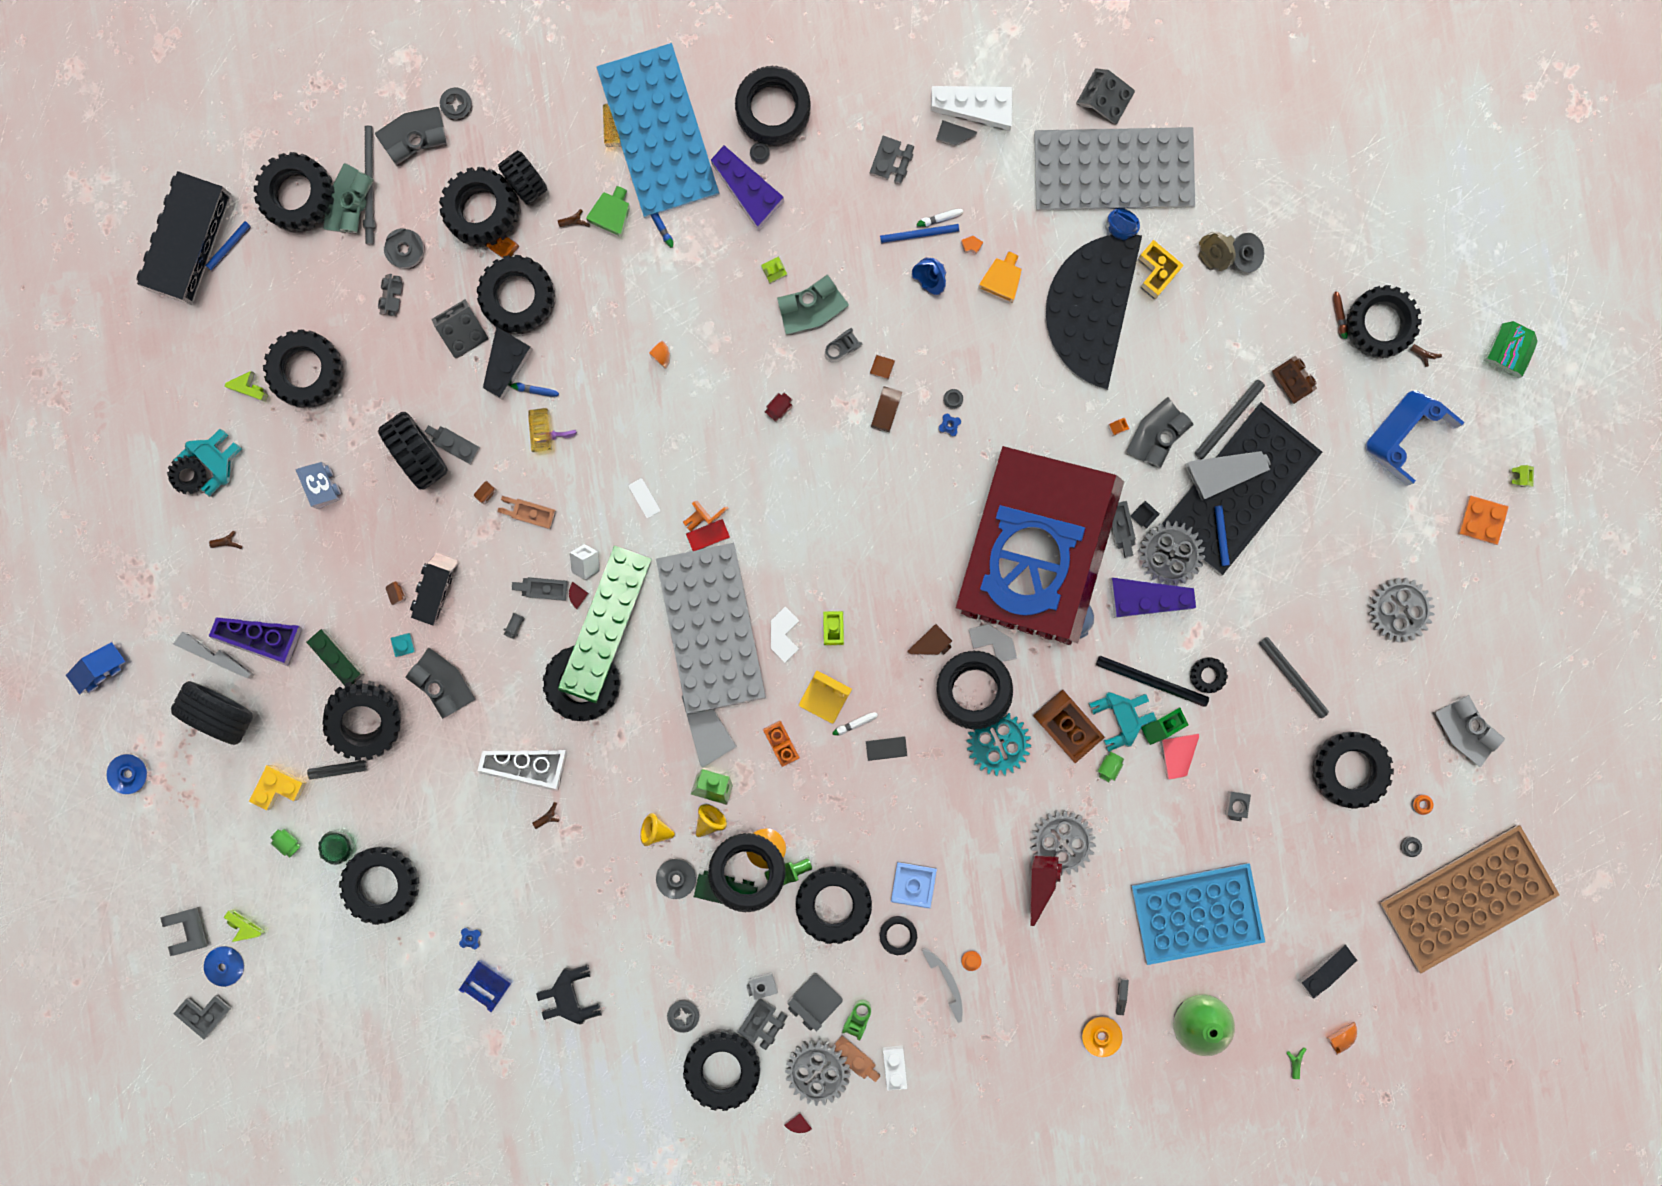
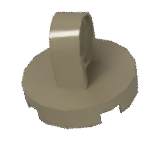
M1220 232L1206 234L1199 241V245H1201V251L1199 252L1201 259L1211 269L1214 267L1219 269L1218 271L1227 269L1235 261L1236 253L1233 246L1235 239L1232 235L1226 237Z

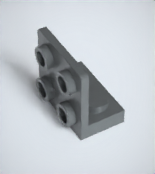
M1095 68L1076 103L1082 107L1095 109L1110 122L1117 124L1135 90L1110 70Z
M466 299L431 319L454 358L459 357L488 339L487 334L475 317Z

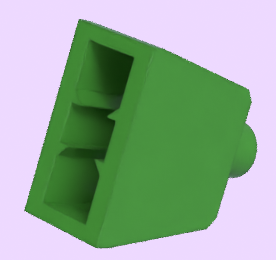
M616 186L613 195L603 192L587 215V222L622 237L630 210V204L623 201L627 190Z
M702 769L696 775L691 795L727 805L733 785L730 777Z

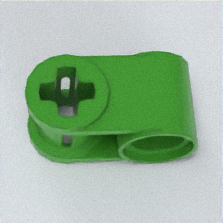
M859 1000L854 1004L841 1033L851 1034L857 1037V1040H861L871 1015V1005L868 1001ZM861 1005L866 1006L868 1012L864 1015L857 1012V1008Z

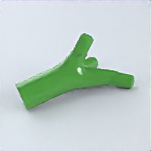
M1303 1048L1297 1057H1294L1290 1051L1286 1053L1292 1062V1079H1300L1301 1062L1307 1050L1306 1048Z

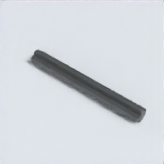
M1257 379L1196 450L1195 455L1198 458L1204 459L1261 392L1265 387L1262 381Z
M1269 637L1263 638L1259 644L1315 713L1320 718L1327 716L1329 710Z

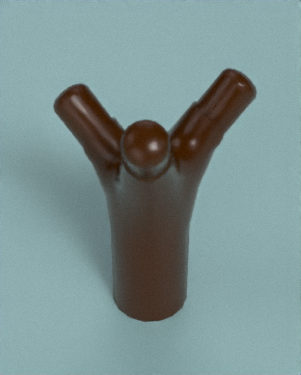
M579 209L576 214L558 220L559 227L573 224L590 227V223L580 220V215L583 212L582 209Z
M1416 344L1410 349V351L1423 359L1425 367L1429 366L1428 358L1435 360L1442 357V354L1426 351Z
M232 531L226 537L209 541L210 548L231 546L242 549V546L231 541V538L236 534L235 531Z
M553 802L552 807L545 815L532 822L535 829L548 822H559V818L553 817L555 815L556 802Z

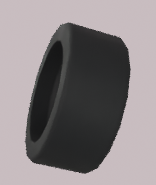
M900 916L892 917L885 921L879 933L880 943L883 948L890 954L897 956L910 952L915 947L918 938L914 924L907 918ZM895 924L904 925L910 932L909 942L901 948L893 947L887 941V931Z

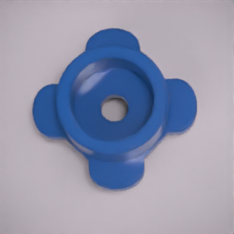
M948 413L944 414L942 417L943 422L939 425V431L950 433L951 436L957 435V428L961 424V419L959 417H951Z
M467 928L462 929V939L459 942L460 947L477 949L479 947L480 931L468 930Z

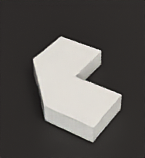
M786 607L771 620V649L784 663L799 650L786 636L799 620Z
M987 624L968 629L973 649L993 644L995 655L1002 662L1017 658L1013 639Z

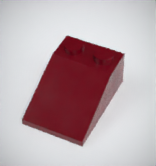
M1034 857L1031 880L1030 926H1035L1055 891L1057 882H1061L1062 864H1059V857Z

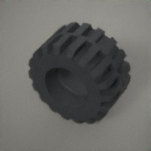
M516 150L498 164L500 172L524 203L529 205L547 191V185L522 152Z

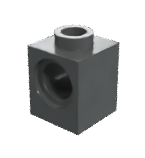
M1228 791L1225 815L1230 816L1229 820L1242 821V818H1248L1250 794ZM1236 801L1242 803L1240 812L1233 810V804Z

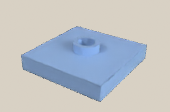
M897 862L891 902L931 908L937 869Z

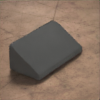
M905 736L865 741L868 761L907 756Z

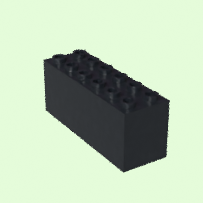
M177 171L176 176L174 175L171 179L170 193L164 198V210L158 215L156 232H153L151 235V246L149 251L147 250L144 254L143 262L145 263L143 268L139 270L136 280L139 286L148 291L192 306L231 193L223 186Z

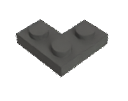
M217 995L211 999L203 1010L192 1000L186 998L173 1014L204 1040L229 1012L231 1007Z

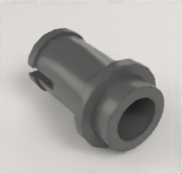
M513 613L507 628L503 629L505 631L503 635L511 639H515L516 636L518 637L517 632L525 618Z

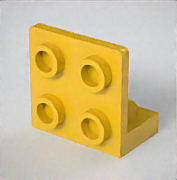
M816 670L799 706L833 724L852 689Z

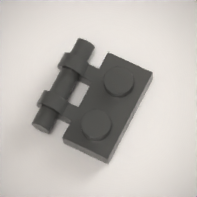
M883 135L869 174L888 180L892 173L896 175L894 182L901 184L903 178L907 175L908 171L906 169L909 161H912L914 146L907 144L905 151L900 150L901 141ZM896 157L902 158L899 167L893 166Z
M760 998L741 1025L738 1033L755 1043L758 1037L762 1038L763 1041L760 1047L767 1050L769 1045L773 1044L776 1040L774 1037L778 1031L783 1029L784 1022L788 1016L781 1012L778 1018H775L772 1015L776 1008ZM769 1021L773 1026L768 1033H765L763 1029Z

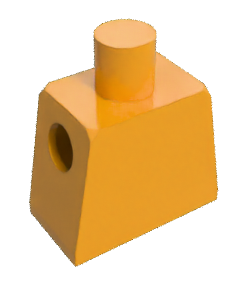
M1008 252L1004 261L996 258L981 280L978 288L1013 303L1022 271L1021 268L1015 266L1019 256Z

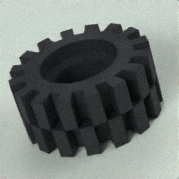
M184 455L182 459L177 457L178 461L175 462L173 460L171 462L172 466L169 465L168 467L169 472H167V476L169 477V482L179 493L181 491L183 494L187 492L193 494V490L198 492V487H203V481L206 482L204 467L198 459L195 460L192 456L188 458L187 455ZM185 468H190L194 471V477L187 482L180 480V472Z
M1213 657L1200 659L1193 665L1190 671L1191 683L1197 690L1203 693H1215L1221 690L1227 683V668L1224 667V663H1221L1219 659ZM1210 667L1215 670L1217 676L1214 682L1206 683L1203 681L1201 674L1205 668Z

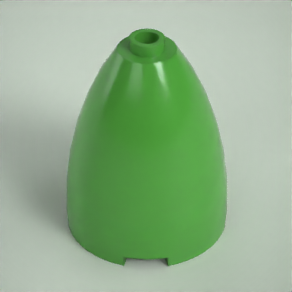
M1202 994L1186 999L1178 1008L1173 1020V1029L1178 1042L1186 1050L1199 1056H1213L1224 1051L1232 1042L1235 1033V1022L1231 1011L1221 1000L1211 995Z

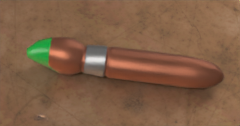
M1335 291L1333 298L1339 323V332L1342 338L1347 339L1348 327L1346 325L1342 299L1339 292Z

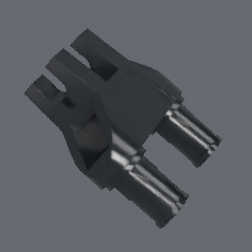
M588 964L575 969L564 968L552 988L536 993L538 1001L551 997L555 999L557 1007L541 1012L544 1020L561 1016L581 1025L587 1019L602 1016L601 1010L594 1011L600 1009L599 1003L585 1008L579 1006L573 986L574 981L591 977L590 971L581 973L589 969Z

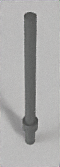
M366 125L364 126L365 174L373 178V127ZM373 183L365 197L366 206L363 228L365 229V244L367 245L373 244V229H375V220H373Z

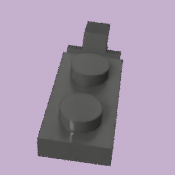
M428 425L425 430L427 434L433 437L431 442L435 443L436 446L470 465L480 449L479 446L447 428L440 426L437 430Z
M1123 501L1118 503L1112 530L1118 549L1122 548L1124 557L1127 558L1133 556L1132 546L1136 545V537L1128 503Z
M528 577L523 578V583L512 582V590L522 591L521 596L562 601L567 599L568 581Z

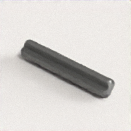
M365 760L311 768L307 770V775L311 780L367 770V764Z

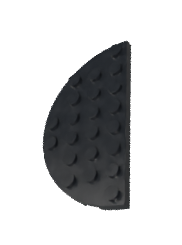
M1108 235L1081 246L1061 265L1048 291L1045 319L1052 347L1062 363L1072 373L1084 380V382L1103 390H1108L1142 235H1134L1126 240Z

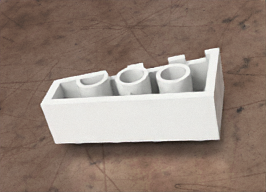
M932 86L931 111L1010 131L1012 127V87Z
M566 750L482 751L478 772L558 791L567 752Z

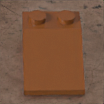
M1063 689L1033 715L1074 763H1077L1105 738Z

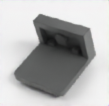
M813 974L788 1000L787 1004L789 1005L788 1010L795 1017L799 1015L804 1019L802 1023L810 1031L814 1029L817 1032L822 1027V1023L842 1003L843 999L818 974Z

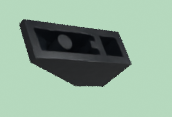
M1344 944L1297 981L1306 993L1314 999L1329 988L1358 960L1346 944Z

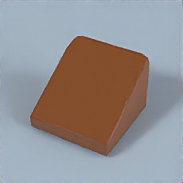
M876 355L870 374L889 380L895 360Z
M485 481L474 493V497L482 504H486L496 493L497 489L488 481Z
M392 582L385 587L391 605L406 600L399 582Z

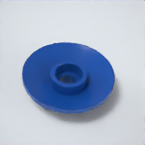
M131 754L117 756L110 762L107 768V781L110 787L118 793H135L146 782V766L137 756ZM128 770L132 773L130 778L126 777V771Z
M228 946L213 949L208 953L204 961V973L207 979L217 986L226 987L236 983L244 971L242 956L237 950ZM221 963L225 965L224 971L219 969Z

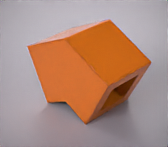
M970 236L962 239L961 244L965 253L971 251L977 254L983 245V241L975 236Z
M1125 418L1108 424L1112 437L1129 430Z

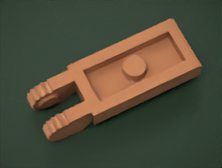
M505 496L501 497L503 502L515 504L514 510L512 512L505 508H498L497 512L547 529L551 528L556 510L521 499L515 500Z

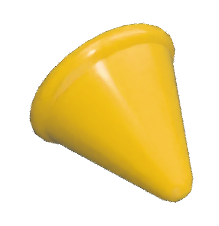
M703 804L698 808L697 837H703L726 828L727 820L719 809L709 804Z
M650 813L644 819L640 832V839L644 846L672 839L675 836L674 831L658 819L655 814Z

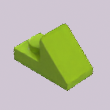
M252 371L234 378L224 385V387L264 402H266L268 394L263 392L264 388L256 385L250 387L255 375Z
M824 611V645H844L843 611Z
M229 910L224 916L228 920L227 924L234 929L240 928L232 942L259 937L265 933L264 930L234 910Z

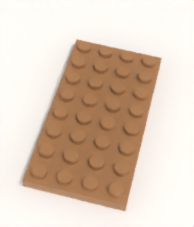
M1517 825L1380 902V905L1415 967L1421 974L1558 897L1560 894L1521 825Z

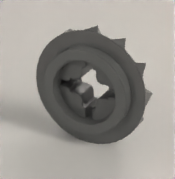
M453 87L447 89L441 95L439 104L444 115L457 120L458 118H464L470 112L472 103L469 94L465 90ZM455 96L458 102L464 103L458 105L456 111L453 105H450L454 102Z
M677 1001L669 1008L667 1021L673 1030L686 1033L693 1030L698 1024L699 1011L689 1001ZM680 1008H682L685 1014H692L686 1018V1025L682 1019H675L680 1015Z

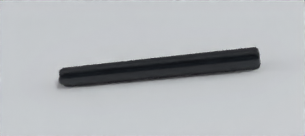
M1099 656L1097 658L1096 666L1203 707L1208 705V696L1106 657Z

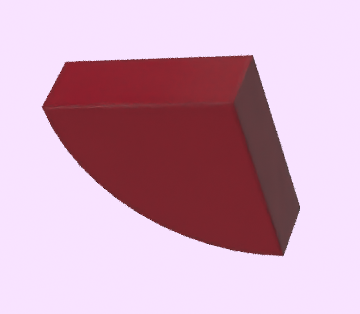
M572 582L569 588V599L578 610L589 593Z
M801 1112L784 1124L788 1130L794 1133H806L812 1130V1127Z

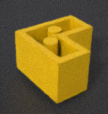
M1154 240L1138 258L1153 271L1141 287L1156 299L1184 266Z
M266 765L249 802L265 810H271L279 794L292 801L299 800L307 782L273 765Z

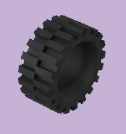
M1391 285L1377 286L1363 293L1351 305V311L1347 314L1346 319L1349 320L1347 327L1351 332L1348 336L1350 341L1352 339L1355 340L1356 344L1354 346L1357 349H1363V354L1367 355L1370 353L1373 358H1378L1379 356L1388 358L1404 351L1416 340L1414 338L1420 332L1418 326L1422 324V319H1418L1421 311L1420 308H1415L1414 305L1417 302L1415 299L1410 300L1408 298L1410 294L1407 291L1402 293L1400 292L1401 288L1397 286L1395 288H1391ZM1384 304L1397 312L1400 318V330L1394 339L1380 341L1368 333L1365 326V316L1371 306Z

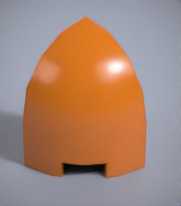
M661 341L649 354L651 358L666 370L670 363V352L665 342Z
M1355 1022L1327 1037L1337 1055L1354 1044L1357 1038Z

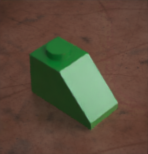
M1179 707L1141 728L1149 744L1152 745L1170 737L1189 724Z

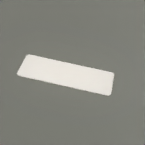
M642 478L629 485L646 518L660 512V508Z

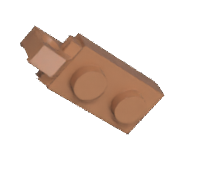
M841 1035L834 1045H836V1052L842 1050L841 1058L847 1057L844 1064H849V1068L863 1079L868 1076L876 1082L880 1078V1074L873 1069L876 1064L845 1036Z

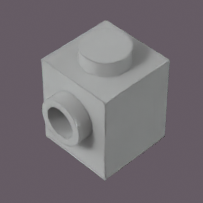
M772 972L749 979V984L746 985L749 997L753 996L754 1000L778 993Z

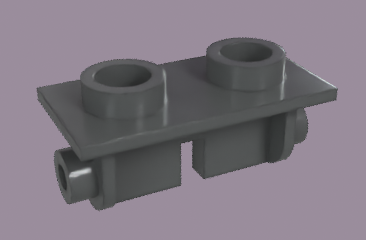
M387 274L385 278H382L381 289L383 294L378 301L379 314L382 315L388 311V315L396 316V313H398L400 299L394 298L393 294L401 295L403 283L401 276L394 275L392 279V274Z

